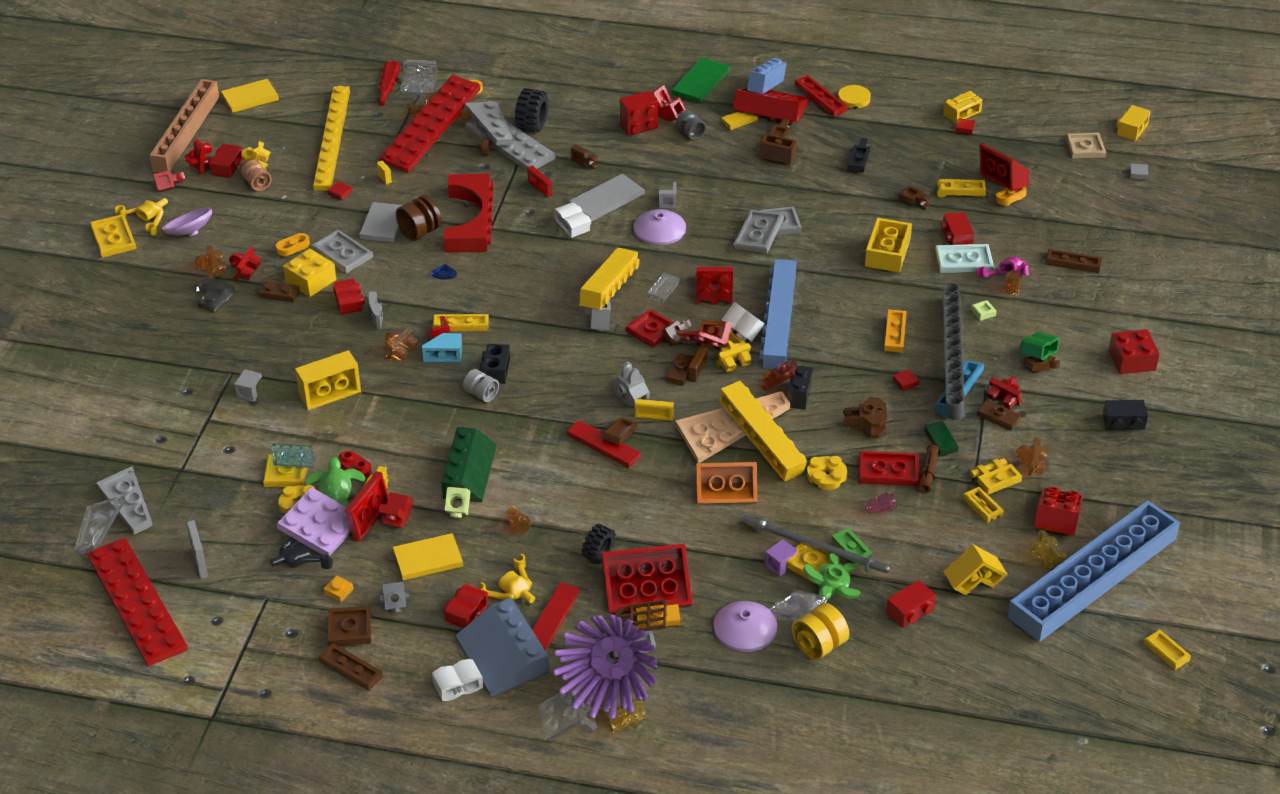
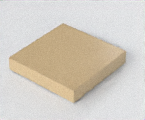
M1099 133L1066 134L1065 139L1072 159L1106 157V150Z

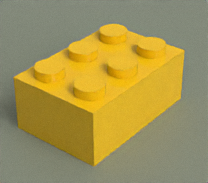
M877 218L866 249L865 267L900 273L911 240L912 224Z
M349 350L295 368L299 397L307 410L361 392L358 364Z

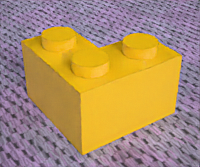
M974 544L967 548L960 557L943 571L954 590L964 595L972 591L980 582L993 588L1008 575L996 556Z

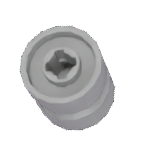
M473 369L466 375L463 389L474 396L476 395L477 398L484 402H490L499 390V382L490 376H486L485 373L478 369Z

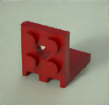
M696 267V305H700V301H710L711 305H718V301H729V305H732L733 267Z

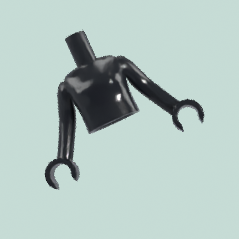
M290 537L281 546L278 557L270 559L272 567L285 563L292 568H297L309 562H321V568L331 569L333 566V559H329L327 553L312 557L303 544L291 546L295 541H298L293 537Z

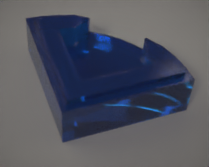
M443 264L432 271V277L448 280L457 277V271L447 264Z

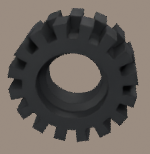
M597 523L592 527V531L589 530L588 537H585L586 541L582 545V556L600 564L602 563V552L611 551V548L614 547L613 542L616 541V538H614L616 533L614 530Z

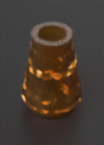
M510 507L506 514L512 530L519 534L527 532L530 528V519L516 507Z

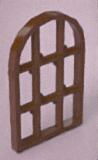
M663 599L624 606L615 613V617L630 618L632 621L631 627L637 624H647L646 627L639 628L637 632L642 629L645 632L665 629L667 601ZM664 604V608L651 609V606ZM647 607L646 611L633 612L635 608ZM626 610H630V613L621 614ZM663 611V617L650 618V613ZM647 615V620L633 621V616ZM663 620L662 625L650 626V622Z

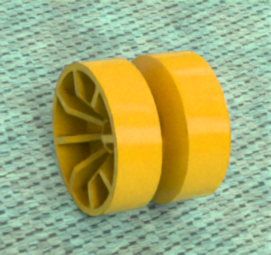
M821 603L812 609L809 614L803 615L792 623V634L796 644L806 656L813 660H819L830 653L832 649L839 647L849 639V628L842 614L829 603Z

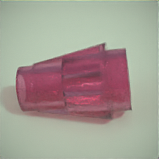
M886 492L866 502L869 514L892 512L893 509L897 508L894 494Z

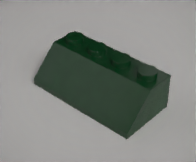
M456 428L441 481L443 499H446L447 487L468 489L471 492V502H483L497 444L476 428Z

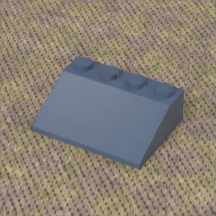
M512 597L492 605L455 635L467 658L473 659L483 677V685L491 697L550 672L546 651Z

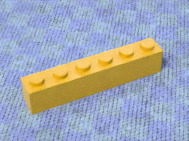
M617 248L582 286L579 305L601 310L608 303L609 299L614 296L615 292L621 288V285L626 283L627 278L632 276L633 271L638 269V252Z
M741 381L721 388L720 404L782 480L786 482L803 474L807 462L805 456L797 450L793 441L787 438L782 428L773 421L771 415L753 397L749 388L744 386Z

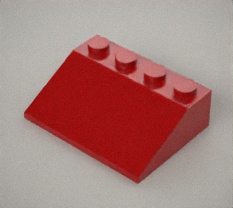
M748 86L736 90L733 109L738 110L737 112L753 113L754 116L761 118L763 115L768 116L770 120L774 121L786 118L790 119L789 124H794V122L800 121L810 102V98L774 90H768L760 94L748 91Z
M685 544L602 552L601 561L609 614H615L624 606L666 599L667 605L678 604L679 607L693 605Z

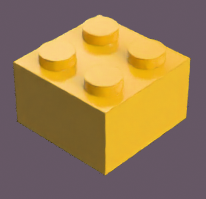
M310 248L283 265L285 282L290 285L299 286L300 292L308 297L313 296L336 280L334 263Z

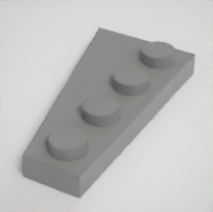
M497 102L465 103L464 109L471 112V117L474 120L477 119L479 126L486 130V134L495 145L513 144L512 135Z
M132 466L96 483L98 490L134 535L153 526Z

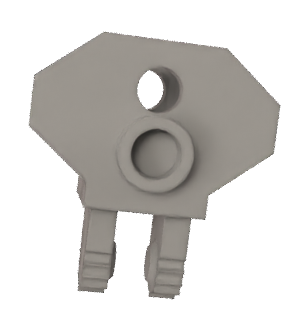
M629 361L621 366V374L611 380V385L616 395L628 406H635V399H649L650 392L645 385L643 376L639 374V370L633 368Z

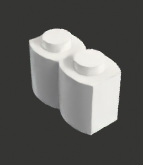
M574 202L554 209L556 222L569 237L572 238L590 231V217L585 215L581 207L577 206Z
M736 302L732 304L721 319L722 321L732 323L730 331L736 330V335L743 341L748 339L752 342L764 326L762 321Z
M473 659L460 660L453 666L440 667L432 672L433 684L442 701H450L460 697L462 694H470L483 688V677Z

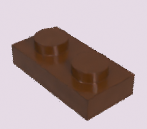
M264 281L259 290V298L294 303L300 289L297 285Z

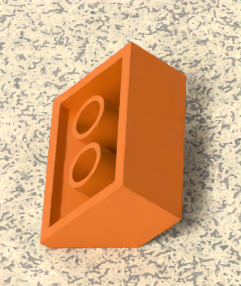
M757 462L695 463L697 503L758 502Z

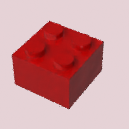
M651 91L620 98V126L627 136L658 128V100Z
M1148 329L1111 333L1108 350L1119 374L1156 371L1160 353Z

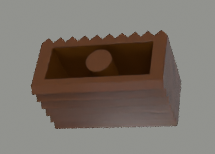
M765 133L760 140L759 157L765 158L767 161L781 162L783 165H792L796 158L797 141Z

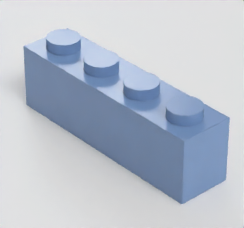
M772 58L751 70L747 90L763 94L784 81L786 62H782V59Z

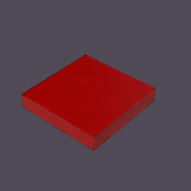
M649 309L626 326V332L654 348L666 339L661 330L671 324L672 321Z

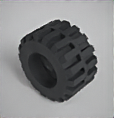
M524 88L521 91L515 108V123L518 129L532 132L541 131L547 118L549 105L548 96L545 91Z

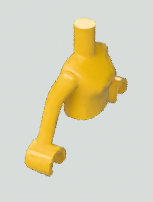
M166 198L156 203L145 200L140 206L126 210L123 205H118L115 207L116 215L124 214L125 217L128 214L136 213L144 221H149L155 217L153 223H148L145 226L146 232H150L152 236L157 235L156 227L164 212L162 207L168 204Z
M519 554L520 561H517L515 558L513 559L514 568L519 570L520 576L514 571H510L499 580L498 586L506 593L486 590V585L483 582L479 583L480 589L487 591L488 597L506 600L511 597L513 600L522 597L530 604L533 603L535 596L528 592L532 582L524 569L526 567L525 555Z

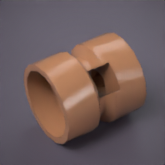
M250 160L241 169V175L254 190L262 191L270 185L271 175L259 161Z

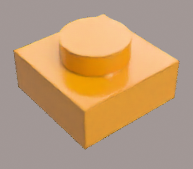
M336 575L324 588V594L342 602L354 590L353 583Z

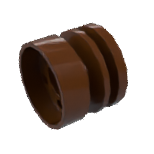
M422 195L412 200L411 203L408 202L398 207L395 212L401 231L408 239L413 241L441 227L442 224L439 209L427 195Z

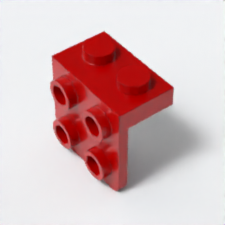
M702 320L700 331L677 330L676 334L682 336V340L696 341L695 344L699 346L706 344L718 347L719 345H727L732 323Z

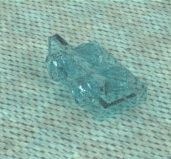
M273 443L271 447L274 466L313 468L316 452L313 451L312 445Z

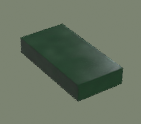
M943 421L925 425L924 430L933 445L939 448L940 456L958 452L959 446Z

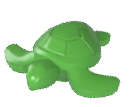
M333 456L329 460V470L312 473L305 483L306 486L319 483V491L348 507L349 503L346 500L352 491L351 480L363 483L365 482V476L356 469L343 471L340 469L339 459Z
M831 553L828 558L830 563L822 565L818 572L809 564H805L803 567L806 576L818 584L820 588L818 599L821 602H826L831 595L837 594L851 599L860 596L861 592L859 590L848 588L850 584L848 572L855 570V564L847 563L843 566L838 563V557Z

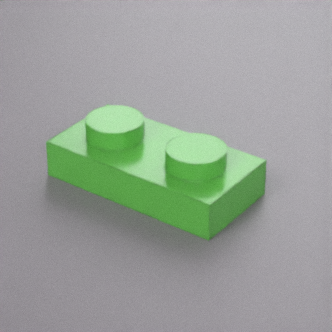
M850 528L832 535L831 541L840 549L866 558L872 554ZM850 561L852 564H855V566L860 565L858 563Z

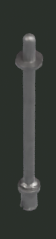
M745 512L740 517L739 524L755 529V532L767 531L829 554L833 553L838 557L865 566L866 572H870L872 569L883 573L890 571L888 565L875 561V556L872 554L868 558L769 524L764 517L758 518Z

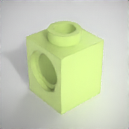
M447 487L445 512L450 514L452 518H462V515L468 516L471 492L466 488ZM462 499L461 506L453 508L454 500Z

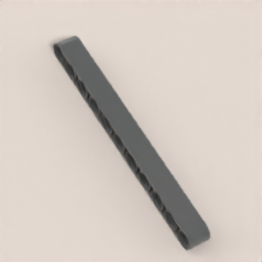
M949 283L943 286L946 405L948 418L960 420L965 416L961 299L959 285Z

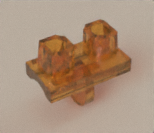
M207 245V254L197 256L195 258V265L199 269H206L209 279H215L216 274H225L226 264L222 262V252L213 251L212 246Z
M408 327L401 335L397 331L395 333L391 331L386 333L385 345L390 350L386 356L387 359L391 360L395 357L403 361L409 352L403 347L405 346L410 350L416 347L418 340L411 335L413 331L411 328Z
M1036 437L1031 447L1023 445L1016 449L1017 459L1025 462L1024 474L1030 476L1033 472L1042 475L1047 469V462L1044 460L1048 455V449L1040 446L1041 439Z

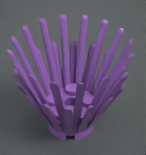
M612 614L608 615L611 628L601 615L590 618L600 631L584 621H579L575 629L591 638L565 633L563 635V638L566 639L564 644L587 648L561 649L555 652V656H561L560 662L581 659L555 669L554 675L563 674V680H567L579 674L560 688V693L563 695L577 685L571 691V694L576 696L585 687L572 704V707L578 709L591 692L585 705L591 707L594 702L589 714L592 718L596 717L605 693L603 711L607 712L610 708L609 718L614 719L616 717L619 689L621 709L627 708L628 713H632L634 707L630 684L637 701L641 699L646 701L648 695L638 675L649 687L656 682V677L641 664L643 663L656 670V658L639 652L655 651V648L651 645L649 639L637 641L645 636L646 632L643 629L637 632L639 628L636 625L631 627L632 621L630 619H626L623 631L622 618L615 617ZM614 651L618 653L619 659L613 660L609 652Z

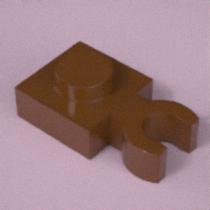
M573 145L571 147L572 162L583 167L588 165L591 169H595L598 166L594 162L598 159V156L594 154L589 155L588 150L580 146Z
M1050 356L1045 360L1024 357L1023 364L1031 372L1040 373L1043 370H1049V368L1058 369L1060 360H1055L1056 357Z

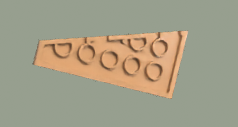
M782 391L756 398L761 403L763 409L771 415L772 419L790 409V403ZM724 407L676 420V428L697 463L703 462L746 436Z

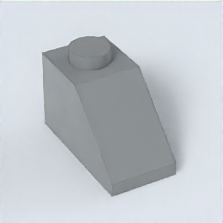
M610 299L601 310L591 308V329L597 331L609 330Z

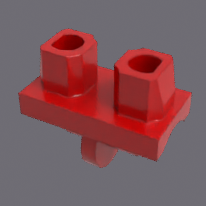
M198 139L193 140V150H190L184 156L185 162L189 163L190 167L198 169L200 175L205 174V169L209 168V161L211 159L209 156L205 157V154L212 153V146L209 142L201 143Z
M250 247L244 257L241 253L231 254L229 262L231 267H236L237 270L233 279L237 281L240 277L247 280L251 279L254 273L252 268L258 269L262 260L254 255L255 249Z
M1012 376L1008 380L1003 378L1002 381L991 377L989 380L990 387L986 393L988 399L996 401L999 396L1004 397L1001 401L1002 405L1008 409H1011L1015 404L1020 406L1023 402L1021 399L1022 393L1019 391L1020 386L1016 384L1017 379Z

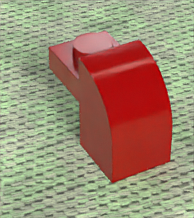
M664 85L652 91V94L658 100L659 118L673 121L677 119L681 112L686 110L680 97L671 99Z
M390 492L387 504H380L378 512L384 515L382 524L404 527L410 516L414 500L409 496Z

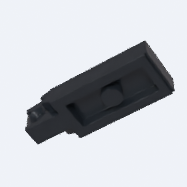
M861 138L859 145L854 144L847 170L864 173L871 148L867 146V138Z

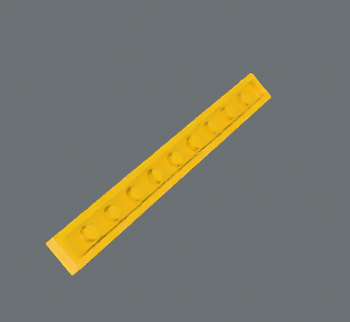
M333 86L313 184L314 191H328L332 187L350 95L349 86Z

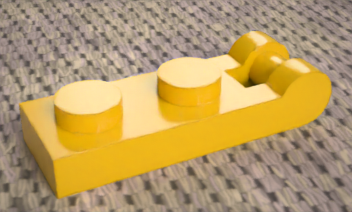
M939 179L936 182L937 195L941 198L947 195L975 197L986 195L985 180Z

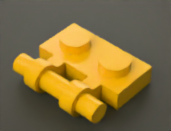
M1005 458L991 460L987 465H978L969 472L971 478L978 476L977 483L988 495L1022 481V475L1012 464L1007 465Z

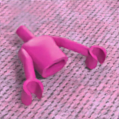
M1007 257L999 263L998 269L987 271V267L976 268L978 278L1018 272L1019 276L1029 275L1028 265L1018 257Z

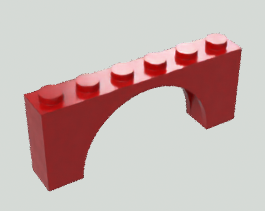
M490 173L448 174L449 198L471 202L481 212L476 218L466 224L444 229L445 253L488 251V245H491L494 183L493 180H490Z

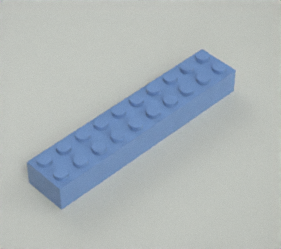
M1147 500L1010 601L1008 619L1037 641H1042L1175 541L1180 522Z

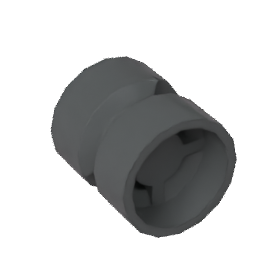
M690 110L681 112L676 119V127L691 140H698L706 131V124Z

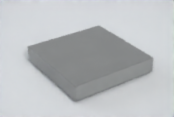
M794 206L760 210L783 213L784 220L776 235L802 233V227Z
M194 520L187 522V529L197 570L201 579L207 578L208 573L203 548Z

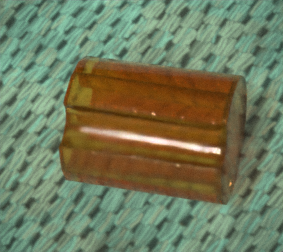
M1009 271L1007 273L1005 292L1009 295H1017L1020 292L1022 275L1019 276L1018 271Z

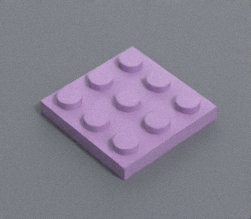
M312 487L277 523V529L318 553H327L329 556L351 533L344 511L347 507Z

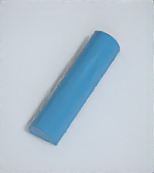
M966 360L963 364L965 396L984 371L983 363ZM946 389L935 403L936 413L943 418H948Z

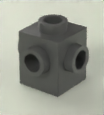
M403 581L382 584L383 593H379L380 605H385V610L390 609V613L402 612V607H406V602H410L409 589L404 590ZM392 594L399 596L396 601L390 599Z

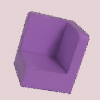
M782 539L766 551L765 566L779 577L786 573V561L797 554V549Z

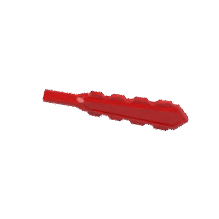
M395 60L386 62L382 67L383 72H381L380 85L378 87L381 93L378 102L380 106L385 105L387 95L393 91V85H395L399 75L398 72L401 70L400 63Z

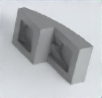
M369 291L371 319L376 329L381 330L383 321L382 304H378L377 292Z

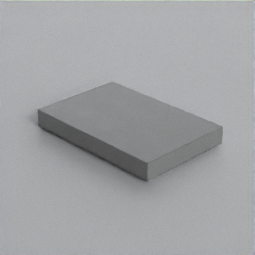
M373 202L360 231V239L394 243L400 229L395 212L402 205Z
M750 210L733 244L734 249L768 253L784 220L783 213Z
M336 230L311 245L313 251L332 261L337 268L345 273L373 258V252L340 230Z

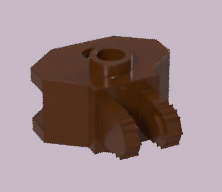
M869 397L864 403H859V407L844 409L843 414L845 418L843 423L846 426L858 427L859 431H863L870 438H879L886 432L887 408L886 403L880 398Z

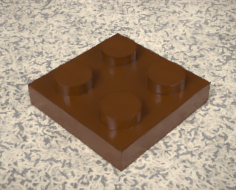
M370 606L328 609V647L332 643L337 646L371 644Z

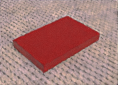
M859 451V484L919 486V454Z
M376 471L344 510L354 541L360 542L381 516V513L378 512L380 504H387L389 495L382 472Z

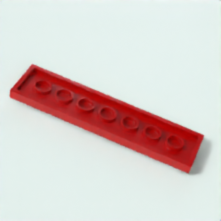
M452 74L380 156V161L409 173L464 110L465 103H470L481 90L480 85Z
M126 537L86 552L91 565L147 667L188 651L186 642Z

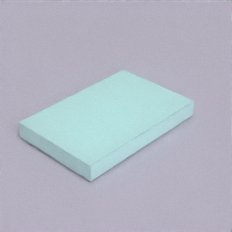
M989 244L937 245L935 247L940 273L977 272L976 268L987 267V271L994 270Z

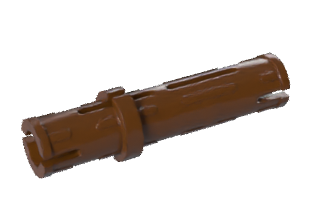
M929 445L927 447L923 469L919 474L920 483L918 490L922 493H929L931 491L932 481L935 479L936 474L934 471L939 453V448L936 445Z

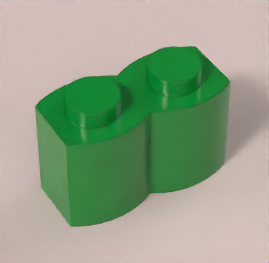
M1037 331L1021 341V354L1045 360L1049 355L1053 356L1058 352L1060 337Z

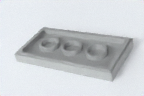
M621 174L569 200V203L574 202L577 206H580L582 212L588 215L592 222L644 195L645 189L624 174Z

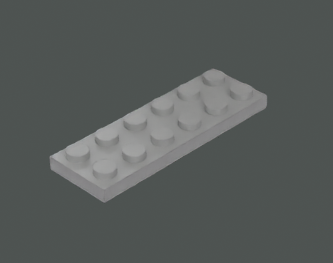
M472 119L465 123V129L481 140L490 139L491 147L526 171L529 166L533 165L538 169L555 159L554 152L508 121H506V124L513 138L512 145H495L486 134V130L479 126L477 119Z

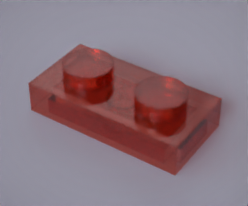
M791 359L787 362H782L773 370L766 371L763 375L761 387L767 391L793 377L797 362Z

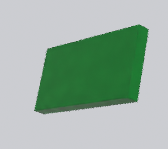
M702 57L672 89V95L701 103L730 72V66Z

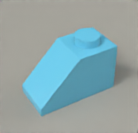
M442 333L422 345L423 362H461V333Z

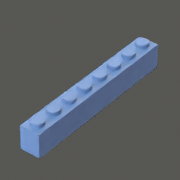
M775 259V264L770 269V277L773 278H769L767 300L770 301H766V312L768 313H765L764 324L767 325L763 326L762 336L765 337H762L761 348H764V350L760 349L759 361H763L762 369L785 370L797 261Z

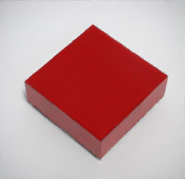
M959 118L956 132L972 135L975 120Z
M339 181L328 189V195L339 200H343L352 192L351 186Z
M909 369L893 375L892 380L902 391L919 385L918 378Z

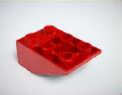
M1053 486L1044 487L1038 504L1034 527L1075 536L1084 495H1079V492L1072 490L1067 492L1059 491V488Z

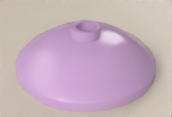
M205 207L188 212L165 224L162 230L166 234L176 236L196 235L199 233L198 230L208 222L213 211L211 207Z
M655 209L641 214L635 220L633 229L636 237L645 243L668 245L677 242L684 236L686 223L675 212Z
M737 601L724 606L718 611L714 618L713 628L715 636L724 646L740 652H752L768 646L773 641L777 633V621L774 614L765 606L751 601Z

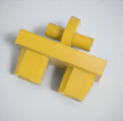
M259 141L256 149L248 147L242 150L241 156L245 162L250 160L259 161L266 170L268 164L265 162L269 159L271 152L264 149V143Z
M728 340L727 345L720 348L721 353L718 354L717 366H722L726 372H729L736 368L734 361L739 360L743 367L749 365L752 361L749 353L751 350L750 344L747 343L739 346L738 343L733 344L731 340Z

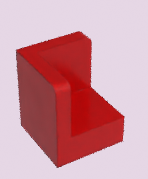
M440 316L441 326L427 331L429 341L442 333H450V326L444 316Z

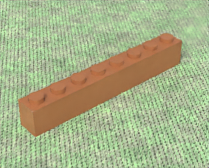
M201 79L150 154L153 172L160 173L172 170L218 100L217 81Z

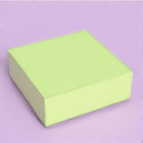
M987 300L971 305V311L980 321L996 316L997 311Z

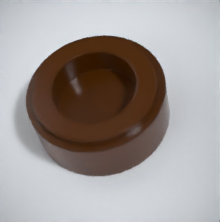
M483 139L481 154L489 156L491 148L490 139Z

